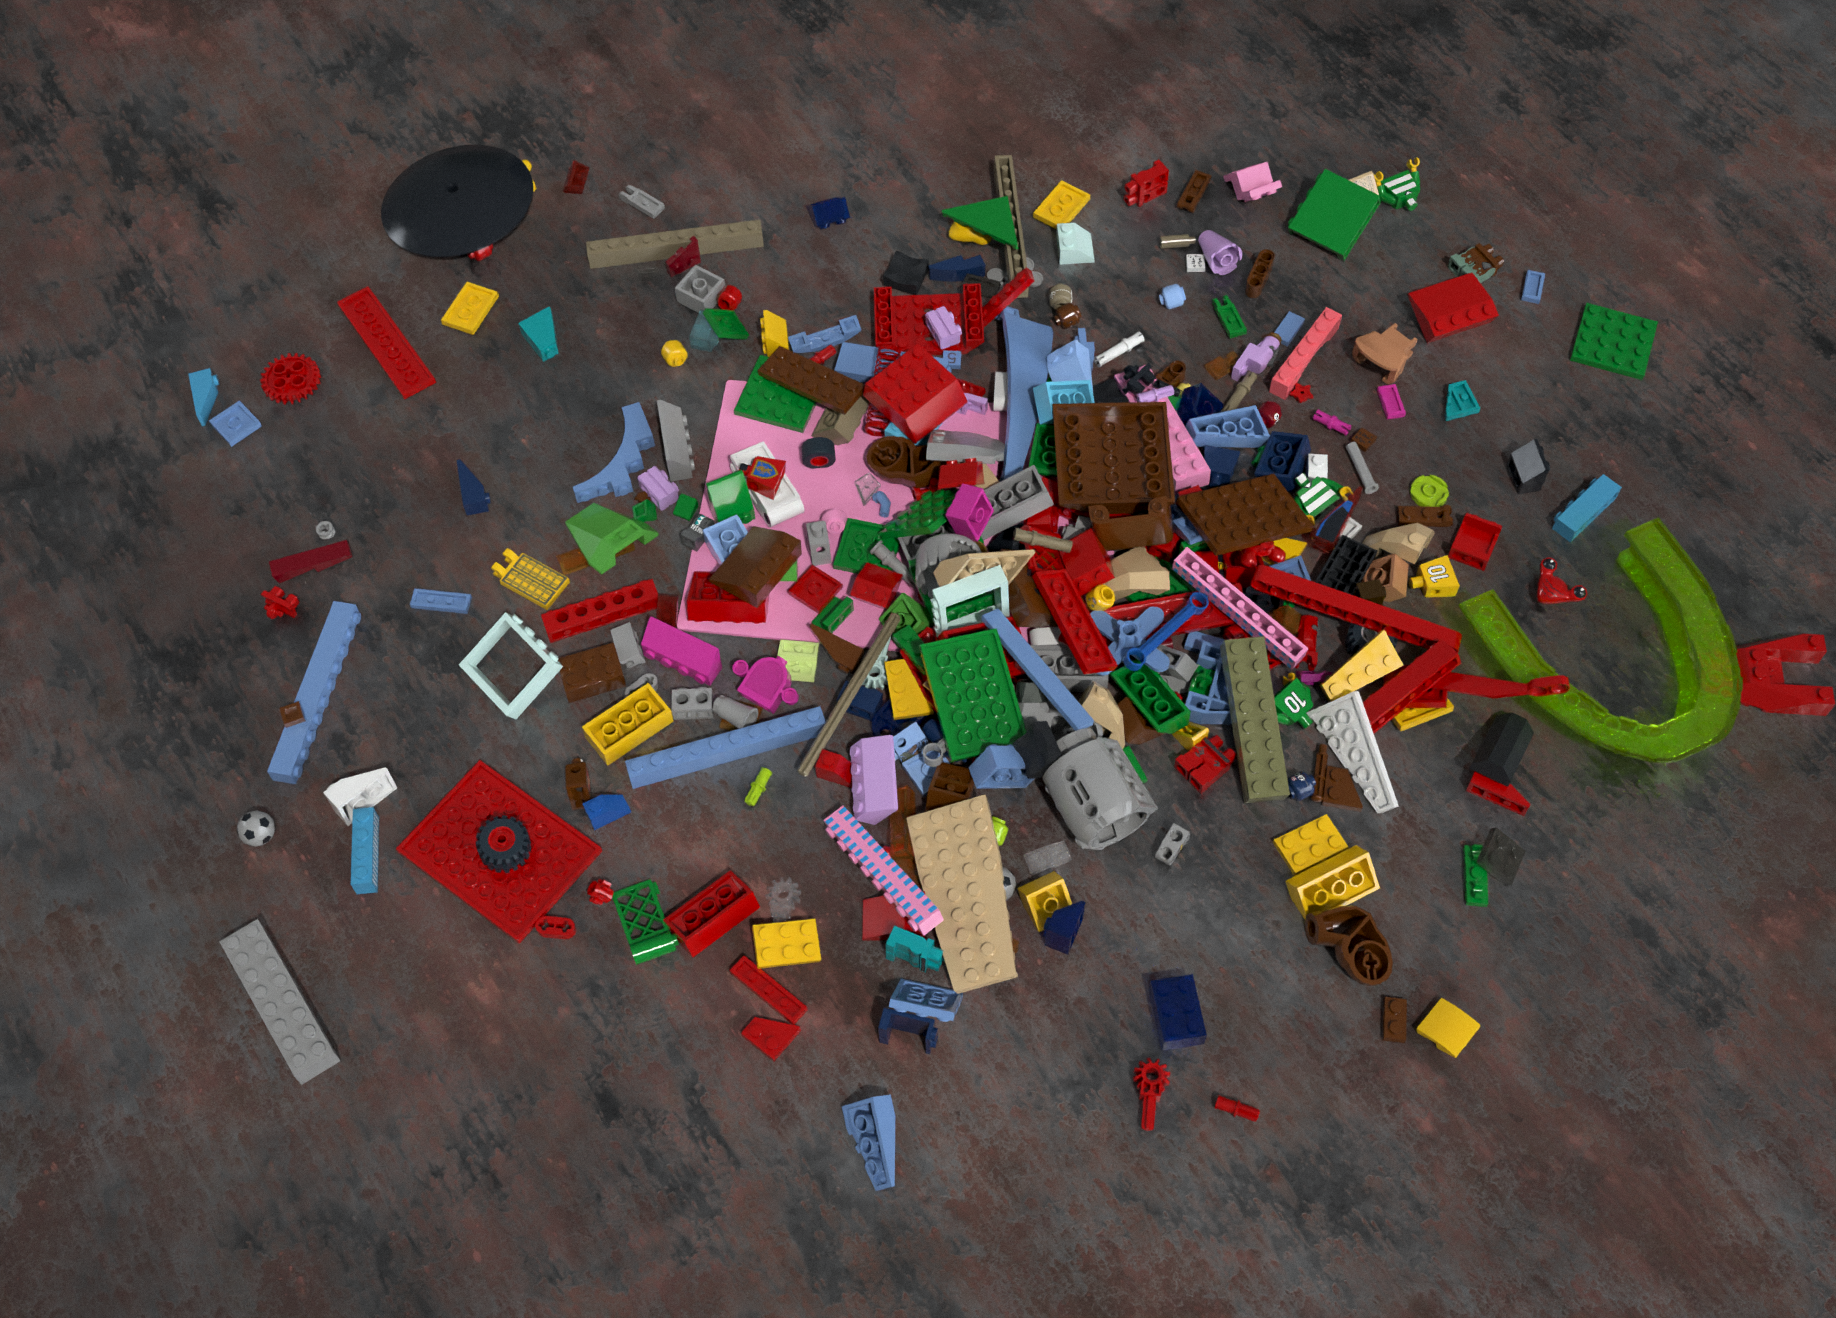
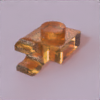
M1231 351L1224 359L1219 356L1205 364V369L1217 381L1231 372L1230 366L1236 364L1237 360L1235 358L1238 355Z

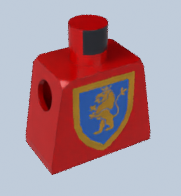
M757 456L752 466L741 463L739 471L742 470L744 476H747V487L774 500L786 472V461Z

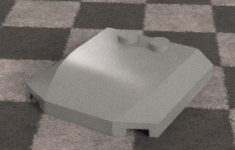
M932 430L927 444L926 460H958V462H965V459L976 458V461H982L985 464H995V461L1004 460L1005 444L997 439L971 432Z

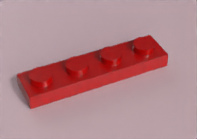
M1026 267L1019 272L1010 283L1006 284L997 295L993 296L982 307L983 328L1035 281L1030 269Z
M745 955L730 969L731 975L792 1025H795L808 1011L806 1005L762 969H757V965Z

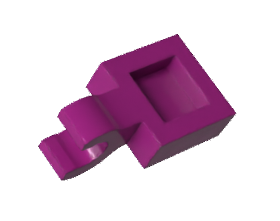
M1328 670L1322 672L1296 671L1295 678H1298L1306 685H1314V682H1324L1325 677L1333 673Z

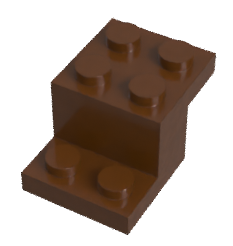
M944 762L938 765L928 788L924 812L971 799L975 784L970 770Z

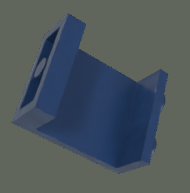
M888 1008L883 1009L878 1027L880 1043L888 1045L892 1029L926 1036V1054H930L931 1049L936 1048L938 1028L935 1027V1019L898 1012Z

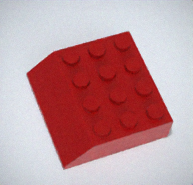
M918 343L866 382L863 396L915 444L968 402L958 379Z

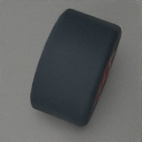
M814 437L806 440L801 446L803 464L808 468H827L836 461L834 443L828 438Z

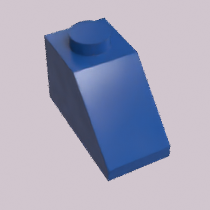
M599 795L582 804L594 830L631 813L623 795Z

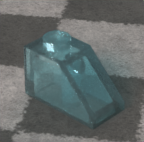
M700 310L689 336L691 348L712 352L714 346H717L719 338L704 316V310Z

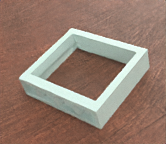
M1001 565L932 590L933 599L930 600L933 606L934 630L937 637L943 631L983 623L981 620L982 615L995 609H999L1005 617H1010L1008 580ZM994 589L995 605L947 623V606Z
M505 612L459 666L506 716L517 719L563 666L558 662V656L552 651L549 652L546 649L548 646L541 639L537 640L534 637L535 632L528 626L524 627L522 625V619L516 614L512 616ZM510 627L546 662L512 702L476 666Z

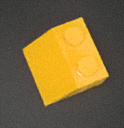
M1055 871L1017 888L1023 906L1038 932L1076 915L1065 881Z

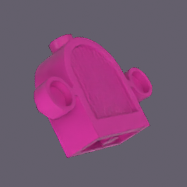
M782 657L762 658L755 662L751 669L744 660H737L733 664V672L738 677H745L737 689L738 693L770 713L774 714L782 701L787 705H794L799 699L796 690L790 688L792 682L791 675L785 667L788 662Z

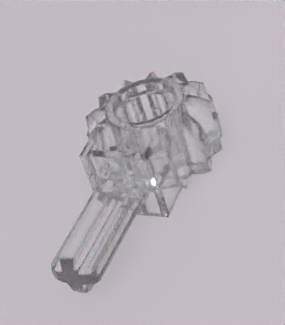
M780 877L779 883L773 880V887L767 886L769 893L765 897L766 900H770L768 905L771 916L774 917L773 923L786 922V918L791 919L792 910L795 909L794 903H800L798 896L801 895V890L797 889L799 887L798 883H792L790 877L786 882H784L783 877ZM781 892L789 893L786 898L778 897Z

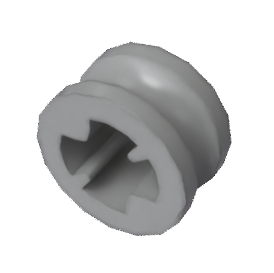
M322 521L316 526V532L321 539H330L335 534V529L329 521Z

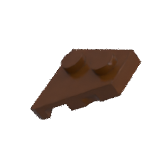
M1327 766L1322 805L1361 812L1363 805L1348 769Z

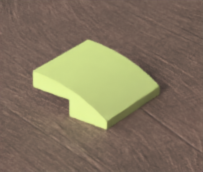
M781 639L778 656L788 662L785 667L790 672L791 680L814 682L819 643Z

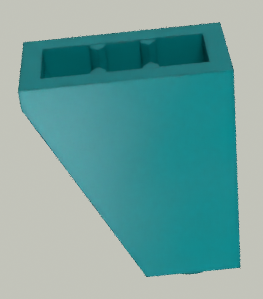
M550 307L518 323L522 336L543 362L559 353L555 324Z

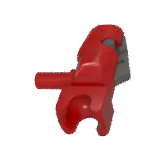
M1303 615L1298 622L1296 638L1309 649L1305 657L1294 668L1298 669L1301 662H1306L1308 670L1313 671L1318 659L1316 648L1320 647L1323 642L1318 618L1312 615Z

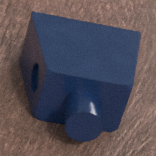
M1205 445L1203 458L1211 470L1209 481L1211 489L1220 487L1221 484L1228 485L1238 464L1240 451Z

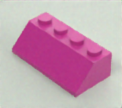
M654 617L649 618L641 643L644 656L650 660L655 659L667 668L672 667L681 675H688L700 684L705 683L711 686L722 669L719 648Z

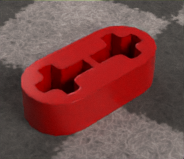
M542 916L535 923L538 934L544 938L570 939L576 933L575 924L569 918ZM545 923H548L549 927L543 931L541 926H545ZM566 925H569L570 929H567L566 932H563L561 928H565Z

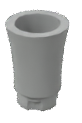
M721 695L713 703L712 711L738 729L754 725L758 718L757 708L742 704L730 697Z

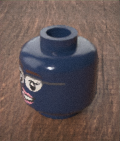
M1300 771L1287 778L1290 792L1288 797L1290 799L1301 801L1314 794L1316 781L1311 774L1308 775L1304 771Z

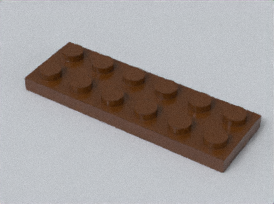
M781 346L775 350L758 370L759 376L843 415L862 396L865 384Z

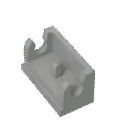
M630 622L610 630L621 664H625L626 668L646 663L637 631Z

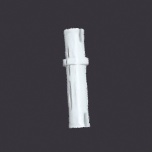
M1137 332L1127 339L1123 338L1117 345L1095 356V364L1098 367H1102V365L1119 355L1130 352L1133 347L1144 342L1143 335H1141V332Z

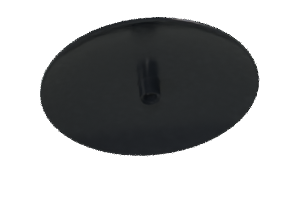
M462 145L446 148L416 161L393 181L382 202V224L390 239L411 253L428 257H452L468 254L497 242L520 223L532 202L533 180L527 166L517 156L501 148L487 145Z

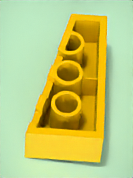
M1381 630L1319 686L1329 703L1403 666V663L1385 630Z

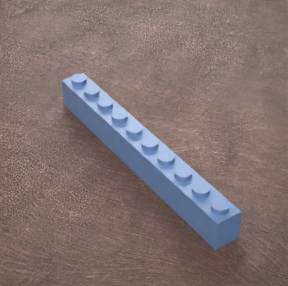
M333 601L294 703L299 701L306 721L288 728L284 727L267 770L273 781L296 784L298 778L302 775L304 761L309 757V748L316 739L317 727L322 723V714L324 709L328 707L330 693L335 689L336 678L342 670L343 659L348 655L349 643L354 639L356 625L361 620V613L356 604Z
M819 706L626 760L625 763L632 788L635 789L816 738L826 722Z

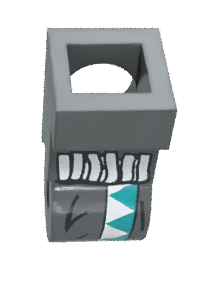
M697 515L692 525L681 533L682 544L697 552L705 542L703 529L714 525L715 521L705 515Z

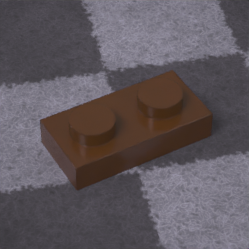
M1384 998L1383 1041L1405 1043L1407 999Z

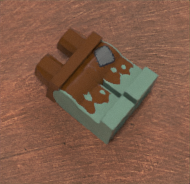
M1478 243L1475 247L1469 248L1460 255L1457 253L1452 255L1449 260L1448 269L1456 277L1472 272L1478 281L1482 283L1497 274V270L1504 264V259L1501 255L1492 256L1494 249L1490 244L1482 246Z

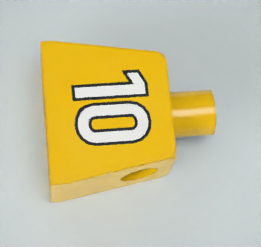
M1448 555L1421 564L1417 570L1416 577L1409 578L1410 588L1421 587L1422 593L1426 598L1456 596L1460 586Z

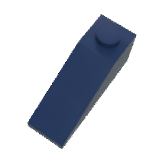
M460 459L456 460L466 515L488 512V504L491 503L489 492H485L481 482Z

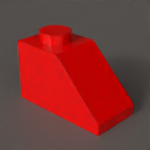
M822 749L815 766L817 778L852 788L851 762L840 754Z

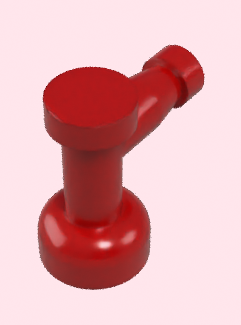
M932 478L929 488L926 489L912 487L914 501L922 499L921 495L927 491L936 492L941 490L938 489L937 479Z

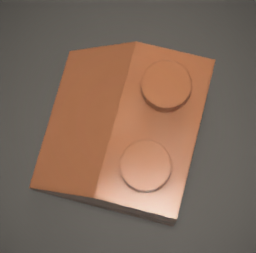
M1396 553L1373 560L1361 582L1379 579L1381 585L1386 589L1387 595L1384 598L1386 602L1406 597L1409 564Z

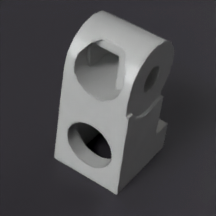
M1173 823L1161 842L1162 844L1155 858L1170 866L1182 847L1189 840L1190 832Z

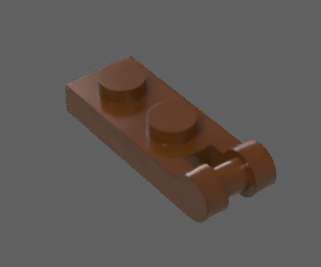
M1195 170L1178 201L1177 208H1184L1188 212L1194 213L1211 181L1212 175Z
M1398 506V526L1419 523L1426 527H1450L1453 525V518L1450 517L1452 513L1451 506Z

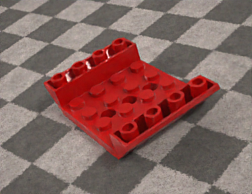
M981 283L963 284V293L892 296V287H874L876 347L883 344H891L898 347L902 352H907L918 343L930 355H943V350L961 351V354H967L984 343ZM944 306L948 312H952L955 325L959 324L962 335H960V343L940 349L931 331L925 326L926 312L924 310H936ZM932 337L933 340L927 341L925 338Z

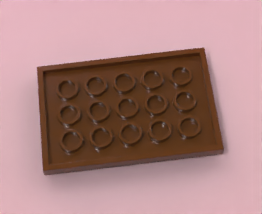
M1275 474L1179 496L1177 499L1178 505L1215 556L1256 546L1263 542L1276 541L1311 532L1314 527Z

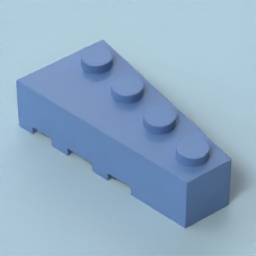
M1256 405L1189 419L1186 425V429L1197 447L1208 445L1214 447L1259 448L1265 445L1270 437Z

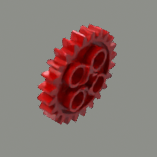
M288 353L287 357L281 355L280 360L274 358L275 363L268 362L269 368L264 367L265 373H261L262 379H260L265 395L269 396L271 401L275 399L276 403L282 400L284 405H286L287 401L293 404L294 400L300 403L302 397L307 400V394L313 395L312 389H318L316 384H320L319 378H321L316 362L312 361L311 357L306 358L305 354L299 357L298 353H295L294 356Z

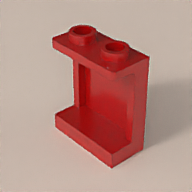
M1466 513L1448 558L1484 571L1502 526L1496 522L1480 518L1477 515Z

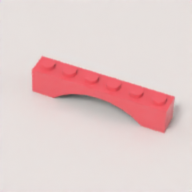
M1327 307L1324 309L1272 378L1270 393L1286 400L1313 356L1327 341L1331 340L1339 329L1342 318L1341 314Z

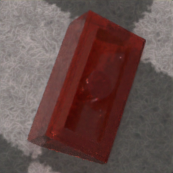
M574 160L569 168L563 192L582 194L590 167Z

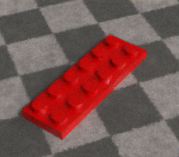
M1067 570L1035 572L1032 578L1083 674L1115 670L1118 665Z

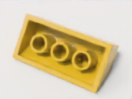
M1357 845L1285 881L1292 901L1305 920L1309 913L1346 906L1380 889L1369 852Z

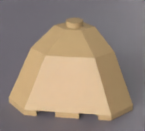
M1414 523L1368 535L1362 544L1378 550L1374 560L1381 549L1392 554L1396 553L1400 558L1415 564L1423 549L1428 547L1435 532L1424 525Z
M1145 547L1133 548L1111 559L1115 578L1104 583V585L1113 590L1115 601L1138 591L1159 595L1170 590L1169 571L1162 567L1159 561L1146 551Z
M1093 681L1083 691L1078 702L1092 719L1102 726L1103 735L1108 739L1117 740L1123 749L1125 746L1123 714L1110 691Z

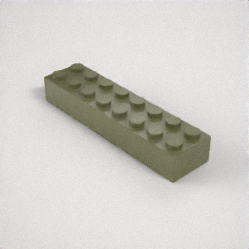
M1262 636L1224 640L1220 645L1244 804L1283 800L1290 795L1265 638Z

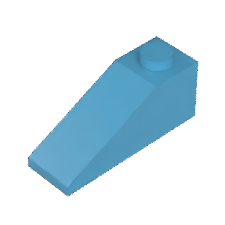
M210 368L188 374L196 416L202 426H205L218 395L217 385H220L217 375H213Z

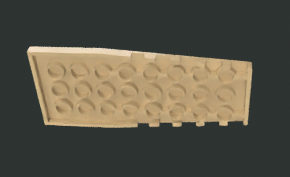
M981 795L907 817L918 875L923 891L939 909L943 917V921L935 927L940 947L944 950L943 956L954 991L959 994L1018 977L1015 967V953L1012 946V932L1009 925V911L1006 904V890L1003 883L1001 855L987 796Z

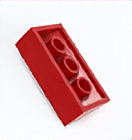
M730 870L663 919L672 934L676 935L680 945L693 958L759 909L760 906L753 891Z

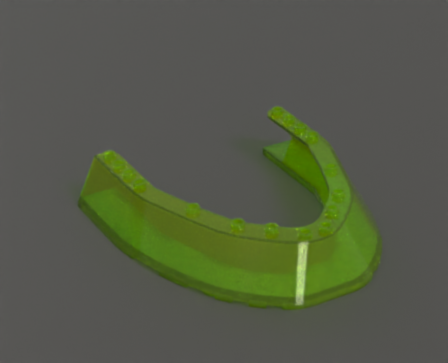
M1658 517L1626 531L1624 536L1631 546L1619 553L1617 561L1659 617L1678 683V700L1673 719L1660 725L1650 724L1647 726L1638 723L1637 720L1623 716H1614L1608 713V709L1582 689L1579 691L1570 683V689L1566 693L1537 697L1525 696L1565 726L1598 746L1634 759L1654 763H1673L1707 749L1726 738L1733 728L1740 709L1743 677L1740 674L1734 637L1716 601L1715 593L1701 571ZM1493 589L1458 605L1466 622L1509 681L1528 683L1535 678L1558 675L1555 672L1556 669L1543 660Z

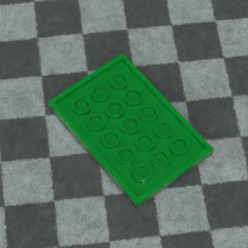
M997 628L919 645L950 762L980 756L989 745H1013L1017 739L1027 733Z

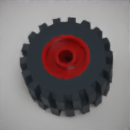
M502 815V819H499L496 816L493 817L494 821L490 822V820H487L485 822L486 826L479 828L481 833L476 835V847L483 864L487 865L488 869L493 870L495 868V871L501 873V870H504L505 873H510L509 869L513 868L515 871L518 869V864L523 866L525 864L524 859L528 860L529 852H531V841L525 826L523 827L521 821H516L514 817L508 819L507 816Z

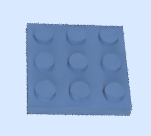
M900 979L890 998L889 1007L894 1008L898 1012L909 1011L914 1012L920 1017L932 1016L937 1017L939 1021L948 1022L954 1020L961 1004L963 993L957 994L952 989Z

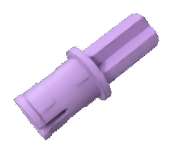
M1172 385L1159 389L1152 388V390L1136 394L1137 401L1158 402L1161 398L1174 395V389Z

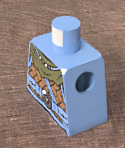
M914 722L893 737L895 761L897 759L901 763L923 752L924 747L928 744L917 722Z

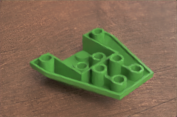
M596 503L591 504L565 521V525L587 563L601 575L616 565L615 554L638 539L646 545L659 536V533L647 523Z

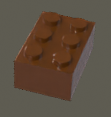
M614 643L558 659V662L563 666L560 670V675L569 703L627 687Z

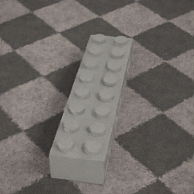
M1035 465L984 490L994 512L981 537L985 540L1054 505ZM947 520L932 534L898 537V540L907 560L910 561L916 558L919 546L928 538L939 534L956 533Z
M257 919L219 941L301 1085L340 1062L339 1057L261 922Z

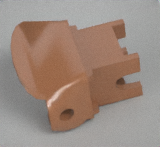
M1396 323L1382 334L1372 331L1357 337L1352 351L1354 360L1359 364L1368 358L1379 367L1389 370L1390 372L1382 379L1384 383L1389 385L1393 384L1402 373L1406 360L1413 354L1411 349L1418 340L1415 337L1410 340L1397 331L1398 325Z

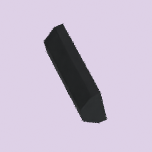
M1342 535L1315 582L1353 595L1356 584L1361 583L1378 550Z
M1512 712L1496 715L1469 769L1508 787L1534 735L1528 720Z

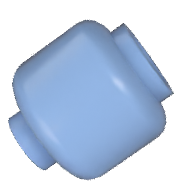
M1178 284L1163 287L1162 294L1159 295L1161 305H1165L1167 309L1180 307L1186 300L1183 286L1180 287Z

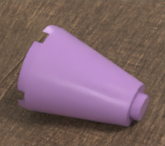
M1206 230L1199 236L1198 242L1213 273L1226 275L1237 267L1236 263L1242 259V250L1237 244L1211 230Z

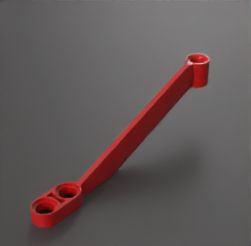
M1409 665L1401 666L1384 675L1383 682L1391 680L1401 669ZM1450 672L1431 689L1494 699L1521 695L1537 697L1562 694L1569 691L1570 685L1569 678L1563 675L1535 678L1528 683H1518Z

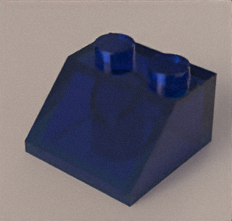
M838 196L806 205L814 226L820 227V229L830 227L829 223L836 222V224L845 223L846 219L850 218L845 197Z
M1202 383L1184 389L1177 414L1186 426L1189 419L1221 413L1224 404Z
M1080 901L1054 911L1051 918L1047 917L1043 928L1045 929L1043 933L1045 946L1067 955L1069 954L1084 919L1086 902Z

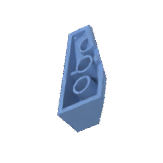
M891 1095L871 1097L842 1106L846 1129L849 1135H853L857 1143L855 1148L858 1154H862L866 1162L865 1169L875 1191L894 1187L895 1112Z

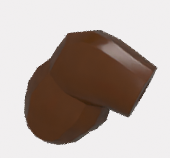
M886 436L878 439L869 448L866 456L869 467L882 480L892 484H904L920 489L928 487L932 478L939 480L940 466L946 465V461L926 460L927 444L917 446L907 438Z
M1338 906L1312 912L1306 916L1305 932L1308 941L1312 945L1335 948L1337 961L1353 980L1365 986H1376L1389 978L1393 965L1391 950L1387 939L1377 928L1370 912L1357 906Z

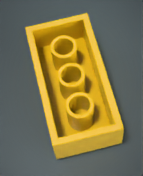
M647 683L583 725L582 729L587 741L608 766L674 722L670 708L651 685Z

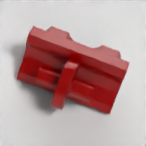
M274 586L270 592L264 590L261 593V596L266 599L264 609L267 610V617L270 619H274L277 616L282 617L283 613L295 618L297 615L295 608L299 604L298 598L293 594H289L283 600L282 597L285 593L277 586Z

